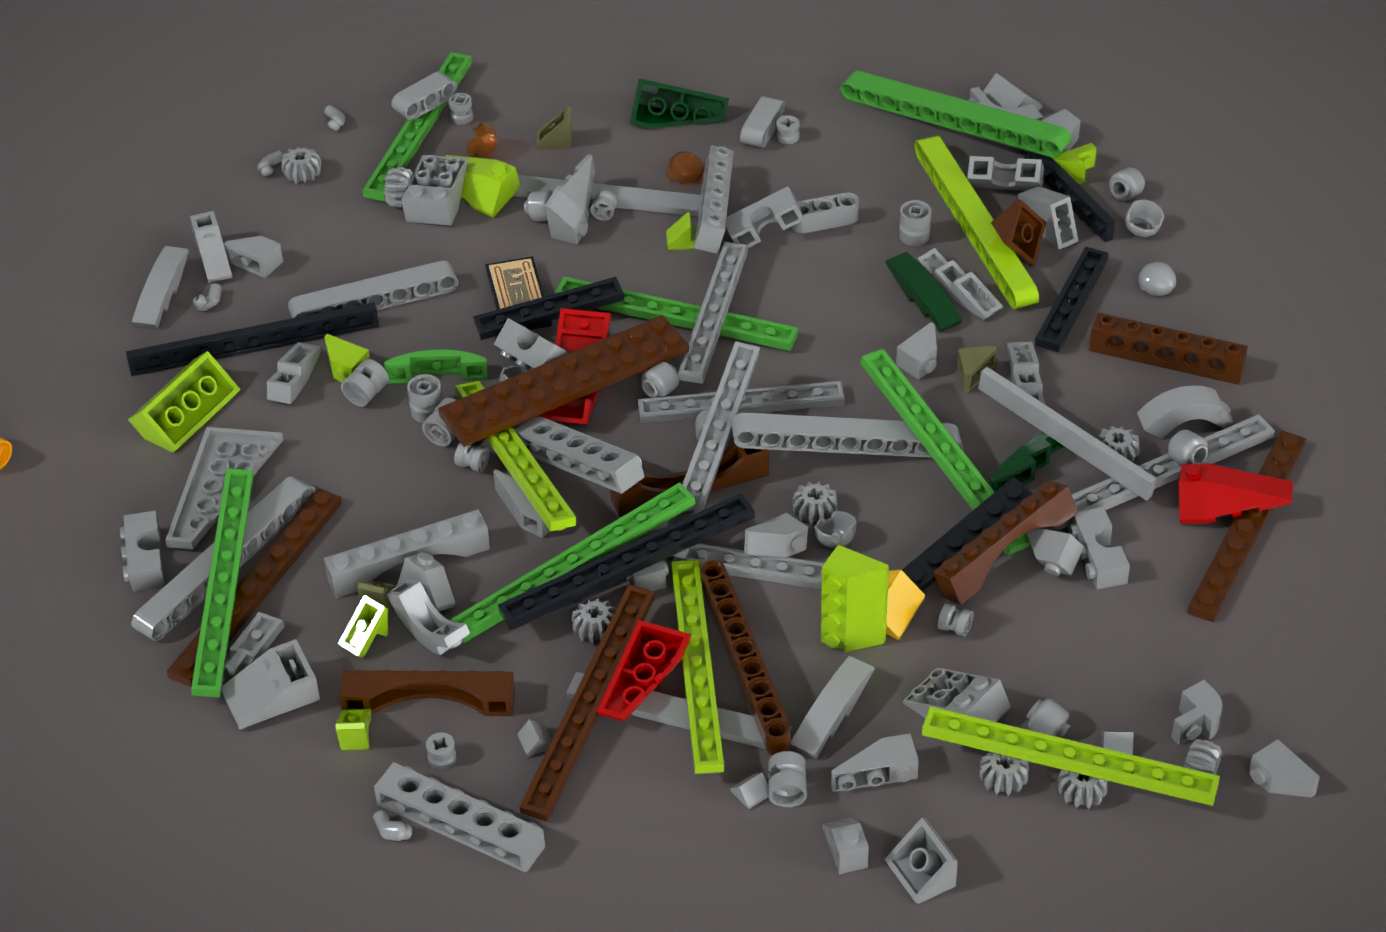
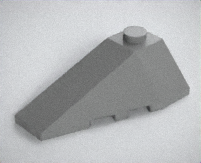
M590 154L576 166L574 175H568L565 178L564 186L558 185L545 205L551 238L577 245L581 237H584L587 233L595 176L593 156Z

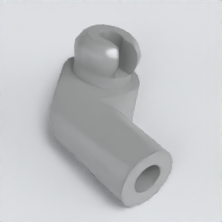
M278 150L261 159L257 169L261 171L262 176L267 177L273 173L271 166L282 162V152Z
M214 283L210 286L207 297L199 294V298L197 296L194 298L193 304L197 307V310L207 311L219 304L222 292L221 285Z
M384 810L377 811L373 815L374 822L383 839L402 841L408 840L411 837L412 828L409 824L390 821L387 812Z

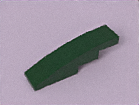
M908 252L886 260V265L909 302L915 301L924 317L930 316L940 333L961 324L963 318L948 296L923 266Z
M1044 432L1039 433L1019 447L1000 465L989 479V486L996 492L1012 477H1015L1023 485L1035 479V470L1049 464L1050 454L1064 448V446Z

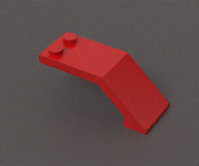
M561 308L555 344L572 353L608 338L611 314ZM601 389L539 416L556 423L588 426Z

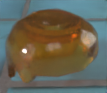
M480 123L478 127L473 128L476 136L467 140V152L469 157L488 158L494 153L498 138L493 126L487 123Z
M678 152L671 157L666 175L669 181L677 179L681 185L694 183L703 174V162L698 156L690 152Z

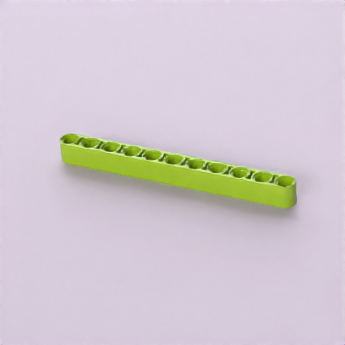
M937 135L916 140L914 148L919 162L1011 308L1018 309L1037 304L1039 302V294L1035 283L1017 255L1001 240L991 224L993 218L941 137Z

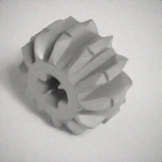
M307 146L304 148L297 147L295 150L288 149V153L283 154L282 172L288 181L294 180L296 184L300 181L304 183L307 180L314 181L315 176L320 175L321 158H319V154L316 153L315 149H308Z
M398 167L392 168L387 172L384 195L389 206L403 207L401 199L414 174L411 169Z
M1111 425L1109 430L1102 429L1100 435H1097L1098 440L1134 463L1135 459L1138 458L1140 453L1139 436L1134 435L1132 429L1124 430L1123 425L1120 428H1115Z
M808 481L806 486H799L793 496L795 516H799L801 522L809 521L810 525L818 522L821 516L824 519L831 518L833 512L838 509L836 491L831 490L829 484L822 486L820 481L817 484H811Z
M599 597L593 602L587 599L585 604H577L576 611H573L572 615L575 635H579L581 642L588 639L591 644L597 640L601 641L616 611V607H612L609 600L601 602Z
M1196 739L1190 746L1184 767L1216 775L1222 755L1220 746L1208 740Z
M988 752L980 761V781L984 782L986 790L994 788L996 795L1002 791L1009 796L1011 790L1019 793L1022 785H1026V782H1028V761Z
M1061 770L1059 773V795L1064 796L1065 804L1074 802L1076 809L1080 805H1085L1088 810L1092 803L1100 805L1102 798L1108 792L1107 780L1066 770Z

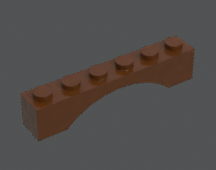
M735 443L724 451L710 492L769 476V452L767 449L740 448ZM687 471L661 475L644 473L645 477L622 494L610 489V498L618 516L622 517L678 483L683 484Z
M1052 480L1045 482L1032 495L1023 499L1013 510L1004 514L999 521L990 528L985 529L971 543L963 546L962 550L944 561L933 572L943 598L962 605L981 590L992 564L1012 541L1036 528L1060 527L1074 516L1078 511L1069 487Z
M343 670L339 699L341 710L371 709V715L382 708L411 699L437 698L462 703L475 709L483 716H513L515 698L513 672Z

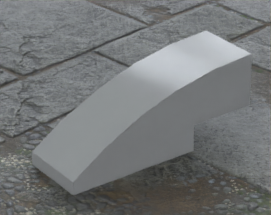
M297 342L277 362V372L267 381V400L291 404L307 383L321 353V346Z

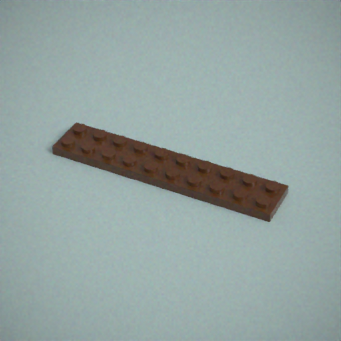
M661 315L439 407V416L463 447L648 370L662 361L666 362L688 353L689 344L668 320Z

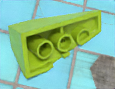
M445 155V157L468 158L461 199L464 198L469 202L470 207L477 212L494 218L521 186L516 167L495 159Z

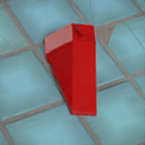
M1209 463L1182 464L1179 478L1180 524L1211 523L1216 521V517L1231 514L1232 517L1241 516V511L1255 508L1258 511L1292 504L1294 483L1293 481Z
M638 620L597 709V714L624 722L682 660L690 642L691 634Z

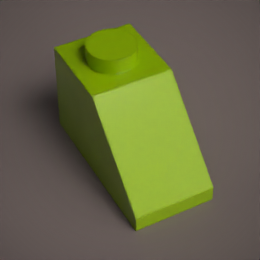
M329 334L324 336L332 375L339 382H343L364 360L370 359L368 349Z

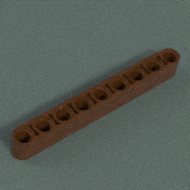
M717 560L705 562L701 567L703 591L765 748L772 756L779 752L791 751L789 722L725 565Z

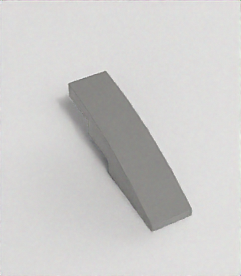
M164 246L139 298L132 319L134 326L158 329L162 313L168 310L172 294H177L189 253L188 249Z
M935 248L916 259L946 295L981 319L985 320L1003 308V305L972 271L966 274L954 260L947 262Z
M1033 342L1007 343L1012 383L1045 404L1042 394L1043 384L1039 375V361Z
M848 656L805 716L791 740L792 748L817 759L828 738H833L844 716L849 717L875 668Z

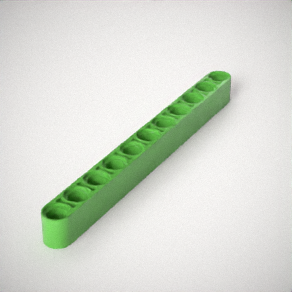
M853 71L840 86L841 94L850 101L1048 157H1058L1072 139L1070 132L1061 126L862 71Z

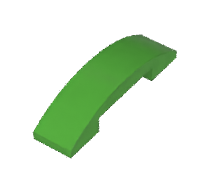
M424 350L400 355L384 362V368L389 377L388 384L408 383L413 376L422 374H462L463 381L488 380L486 358L464 351Z

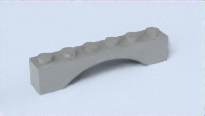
M479 509L325 557L324 563L327 580L335 598L358 592V582L374 580L388 569L403 563L405 557L425 552L430 555L448 554L468 557L490 549L488 527Z

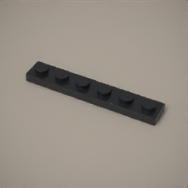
M1026 150L1025 159L1042 160L1044 166L1043 181L1053 191L1070 196L1073 211L1104 242L1112 240L1115 220L1052 157Z
M1085 246L1035 338V346L1055 352L1060 351L1108 261V252Z
M617 277L476 315L473 316L480 339L484 340L498 336L508 318L527 328L559 319L561 308L588 311L623 301L624 293Z
M1012 477L903 568L902 571L921 591L925 590L936 580L933 572L944 561L962 550L963 546L971 543L985 529L990 528L1004 514L1013 510L1023 499L1033 493L1015 477Z

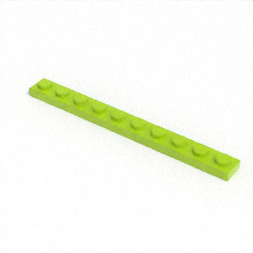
M480 381L455 385V395L458 399H461L485 388ZM512 427L486 438L550 531L576 526V516Z
M699 560L672 561L671 571L678 631L691 634L690 642L682 658L694 771L695 774L724 772V759Z
M931 706L922 727V736L1210 806L1214 805L1220 780L1218 775Z

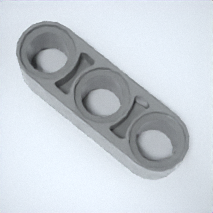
M435 72L398 92L393 97L392 108L408 120H414L448 101L451 95L457 93L458 85L443 73Z
M761 96L742 127L740 142L765 148L777 128L776 122L778 118L784 116L785 101Z
M848 192L798 201L805 220L791 226V229L796 233H808L854 224L858 220L859 198L854 193Z

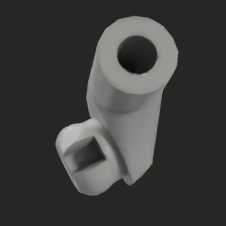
M328 105L325 108L324 114L331 118L328 126L334 131H338L340 126H343L345 123V115L332 105Z

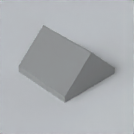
M995 73L983 91L993 104L1000 107L1018 108L1033 103L1037 110L1042 108L1040 102L998 73Z
M922 817L884 859L914 902L918 904L956 887L958 864L957 859L928 820Z

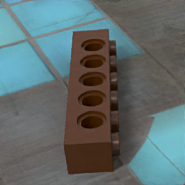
M1097 313L1091 329L1089 351L1239 385L1245 368L1248 346L1109 314Z

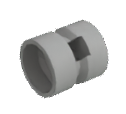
M911 200L902 204L900 208L899 239L904 244L921 246L929 241L931 231V207L929 204L920 200Z
M366 359L341 383V390L351 403L364 407L375 397L376 393L380 392L388 384L389 377L382 365L372 359Z
M422 374L413 377L408 382L407 390L411 416L415 421L423 423L429 415L433 414L435 408L442 401L440 381L433 375Z
M444 398L435 408L433 414L429 415L423 422L422 431L424 435L438 446H448L456 437L439 416L438 409L456 401V399Z
M783 751L774 754L768 760L769 799L773 804L780 807H794L806 800V763L802 755L796 752Z

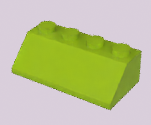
M207 351L190 362L134 413L128 421L145 440L173 453L241 389Z
M840 545L835 548L822 566V643L843 652L885 643L889 565Z

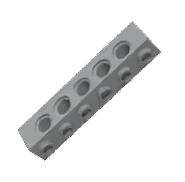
M711 145L704 166L694 244L695 249L718 254L725 232L734 151L723 146Z
M541 416L529 419L515 429V432L534 458L620 494L645 477L642 461L637 454Z
M393 762L374 786L377 805L525 873L528 872L545 848L544 831L537 824L519 819L509 811H502L490 806L484 800L470 797L460 789L450 788L433 777L419 774L411 767Z

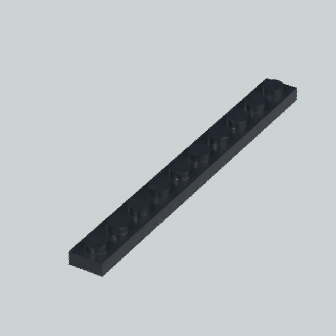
M375 302L130 350L126 351L131 376L186 366L207 351L216 360L296 344L297 342L321 339L326 334L336 336L379 327Z
M742 493L737 494L498 604L499 613L509 628L513 630L755 518V511Z

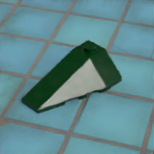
M639 78L633 100L630 124L657 129L725 121L729 98Z

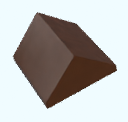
M1016 200L995 218L991 224L1008 248L1028 265L1034 266L1047 222L1022 200Z

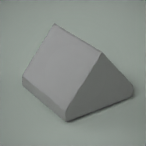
M529 719L517 734L527 757L547 751L552 741L545 725Z
M1102 731V748L1133 755L1134 732Z
M763 772L752 774L730 788V791L748 809L769 797V785Z

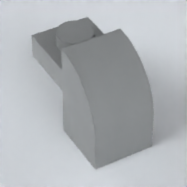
M1205 680L1182 691L1179 711L1183 715L1174 719L1171 738L1180 745L1187 740L1197 738L1200 733L1208 740L1217 733L1222 712V700L1219 694Z

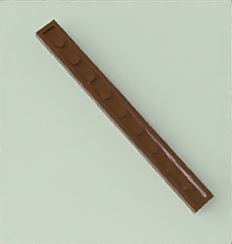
M1281 430L1258 474L1288 480L1305 447L1307 438ZM1255 508L1241 511V516L1235 517L1188 606V614L1214 623L1273 508L1258 511Z
M318 488L238 584L229 641L341 506V496ZM200 631L167 670L169 679L192 687Z
M632 585L627 586L519 807L520 814L548 822L599 716L597 709L638 620L644 621L655 599L654 591Z

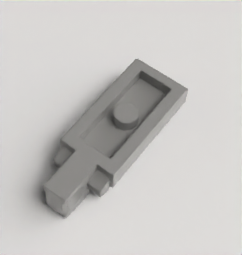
M261 612L257 613L230 648L229 662L226 664L228 677L233 678L265 653L284 628L283 620Z

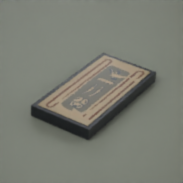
M533 256L485 264L496 310L545 297ZM548 321L527 328L529 330H534L545 327H551L552 321Z

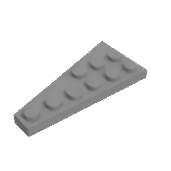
M206 427L165 539L166 546L168 548L193 550L219 518L226 468L253 470L254 477L284 440L283 434L280 432Z

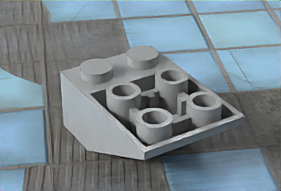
M434 155L422 156L401 199L406 222L452 225L459 209L468 158Z
M297 639L270 648L221 688V692L239 730L320 700L316 677Z
M943 668L933 670L903 700L904 705L926 718L931 706L997 722L1011 708L1000 679Z

